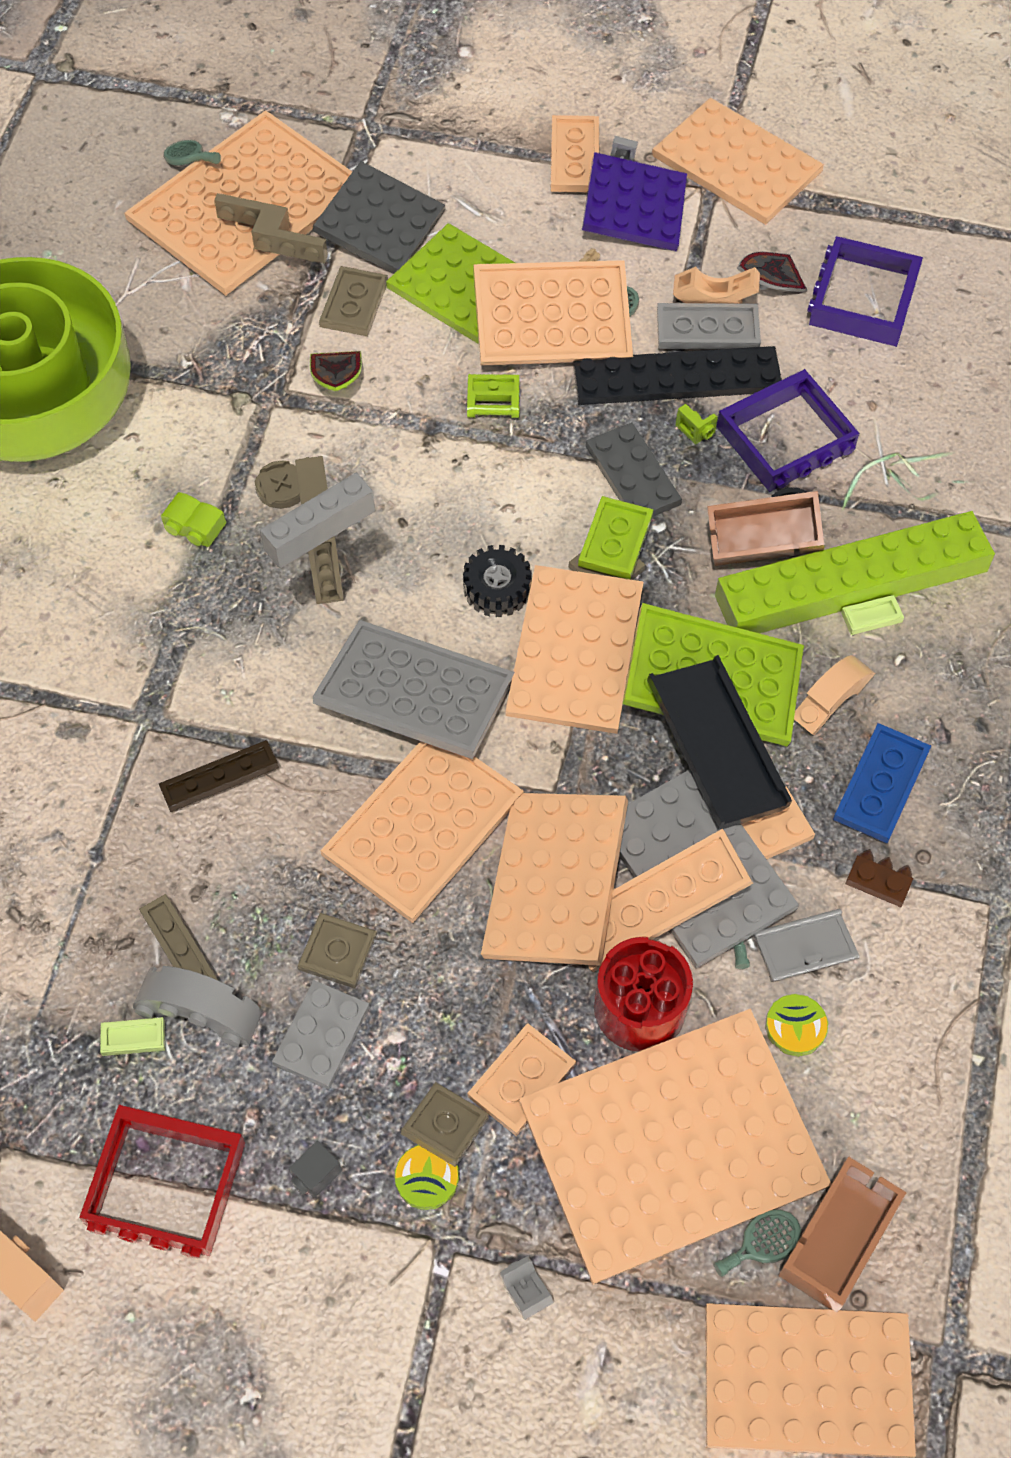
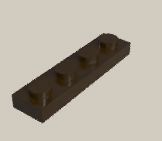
M265 740L158 784L170 812H173L276 770L279 766L268 741Z

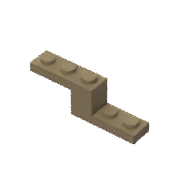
M217 193L214 200L217 218L254 225L251 231L254 249L325 264L328 257L326 239L288 231L290 220L287 207Z

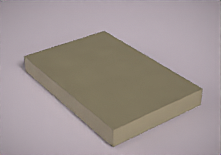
M340 266L320 317L319 326L321 328L368 337L387 286L388 275Z

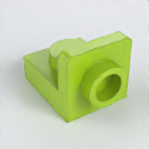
M684 404L678 408L675 426L696 445L704 439H710L715 434L718 416L713 413L703 420L698 412L693 411L687 404Z

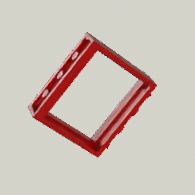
M118 1105L79 1218L87 1226L86 1230L95 1234L105 1235L106 1231L118 1233L119 1239L131 1243H137L138 1239L150 1241L149 1246L163 1251H168L169 1246L181 1249V1254L191 1258L199 1259L200 1254L210 1256L245 1146L242 1134ZM129 1128L229 1152L202 1240L99 1215Z

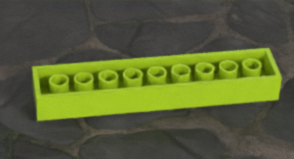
M973 511L719 577L715 598L727 625L756 633H763L841 612L843 607L891 595L897 597L986 573L989 570L995 553Z

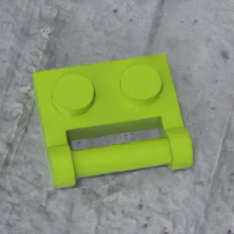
M468 374L467 418H475V415H511V418H519V375ZM475 401L511 402V405H475Z

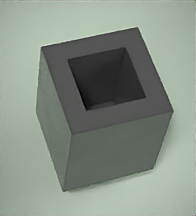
M318 1140L289 1167L293 1177L290 1181L291 1184L302 1195L308 1192L314 1199L342 1172L340 1162Z

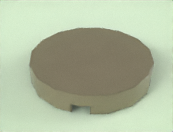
M285 460L274 461L263 466L260 474L255 478L256 494L261 502L269 507L278 509L289 508L300 503L296 466L290 464V461Z

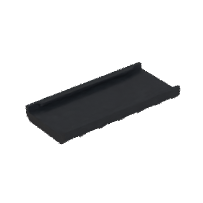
M719 655L714 656L713 660L655 676L653 673L649 674L647 681L718 828L725 829L781 812L790 806L792 799Z

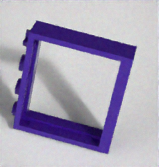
M836 236L833 246L828 245L824 260H828V262L821 265L819 278H822V280L816 281L813 296H816V299H810L807 309V312L811 313L809 325L897 347L923 257ZM837 258L907 275L894 322L822 305Z
M805 369L719 410L716 426L768 492L777 488H784L791 481L799 477H806L813 470L821 466H828L833 460L843 455L851 454L856 448L860 434ZM802 396L837 439L774 471L738 426L794 398Z

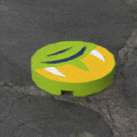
M791 994L782 996L772 1004L766 1016L765 1029L768 1039L773 1045L775 1044L776 1047L780 1048V1051L787 1055L799 1057L809 1055L821 1046L827 1036L828 1020L825 1011L818 1002L805 995Z
M419 1145L408 1149L399 1159L395 1169V1185L400 1196L411 1207L420 1210H433L443 1206L442 1204L455 1195L459 1184L457 1165L456 1167L452 1166Z

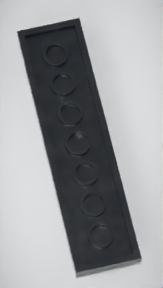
M775 346L636 354L630 358L609 357L598 360L585 358L581 361L573 362L578 405L749 395L782 380Z

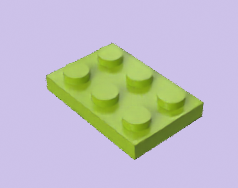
M602 496L578 559V566L631 580L653 517L654 509Z

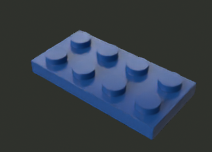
M877 723L833 820L888 844L931 745Z

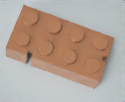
M818 491L707 506L715 566L794 556V550H799L800 555L825 550Z
M849 1156L778 1275L828 1309L836 1312L844 1305L907 1193L881 1176L873 1188L869 1189L866 1185L875 1172Z

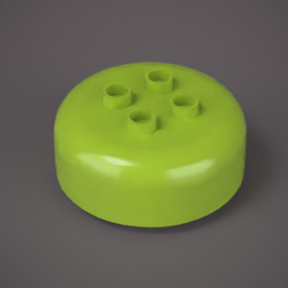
M15 257L0 259V461L28 462L47 459L66 453L87 442L116 414L125 398L129 385L130 353L119 311L113 298L105 287L90 274L70 264L47 258Z

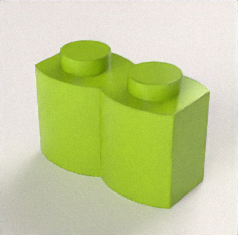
M181 492L176 494L161 515L164 528L168 533L174 536L187 537L196 546L210 547L226 524L223 511Z

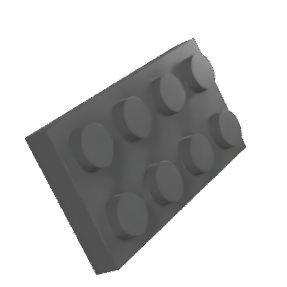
M633 422L586 440L587 450L620 501L654 509L653 516L681 505V496Z

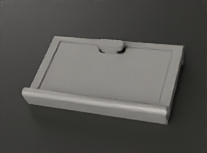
M836 909L780 924L754 934L755 941L770 974V981L774 982L858 959V951L841 916L842 910Z

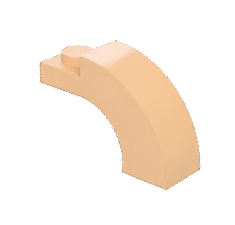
M693 267L675 275L673 295L683 303L742 304L743 298L759 292L760 273L754 267L728 278H713L703 274L697 267Z
M853 655L843 658L807 692L808 696L796 709L794 720L812 735H815L834 711L850 696L858 695L876 673Z

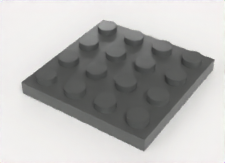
M360 161L313 225V232L394 274L416 253L443 214L445 204Z

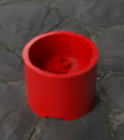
M635 937L624 940L606 954L598 972L594 1012L601 1031L609 1040L624 1049L640 1052L673 1039L679 1034L686 1018L693 988L692 972L685 957L674 946L670 947L659 941L650 940L649 937Z

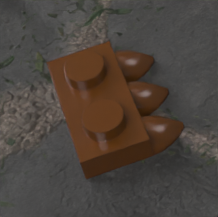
M868 849L857 855L845 884L901 908L913 878L909 865L895 871L893 870L890 857L876 863L874 862L871 849Z

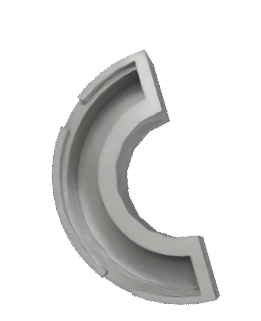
M163 966L161 972H156V967L148 970L133 1004L134 1012L137 1015L151 1019L152 1016L158 1018L164 1015L173 1018L177 1015L188 1018V1021L194 1025L209 1027L226 1044L231 1046H239V1044L249 1046L262 1015L261 1009L254 1001L247 996H244L242 1000L232 995L234 988L197 972L170 966Z

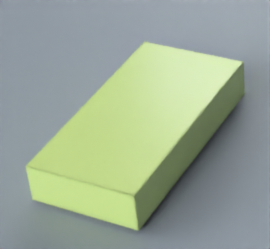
M894 595L843 607L841 611L851 635L902 623L904 619Z
M163 1017L101 1023L100 1053L102 1056L165 1051V1020Z

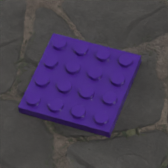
M594 152L582 230L677 251L680 240L687 173Z

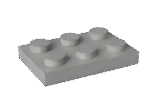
M314 980L272 1060L273 1066L330 1090L370 1009V1004Z

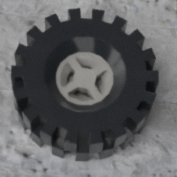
M493 545L487 546L486 552L481 548L477 550V557L473 554L469 557V563L466 562L464 565L463 589L464 596H467L468 604H474V610L480 612L483 609L484 615L489 617L491 612H495L496 617H502V612H506L507 616L513 614V608L519 611L522 609L523 603L526 604L528 602L532 570H530L529 561H525V556L522 553L516 555V549L510 547L509 551H506L505 545H499V549H494Z

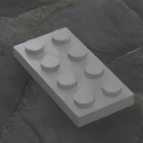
M657 304L658 349H733L760 347L761 345L758 304Z

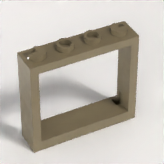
M323 456L295 459L301 505L328 489ZM335 536L308 552L317 604L344 601Z

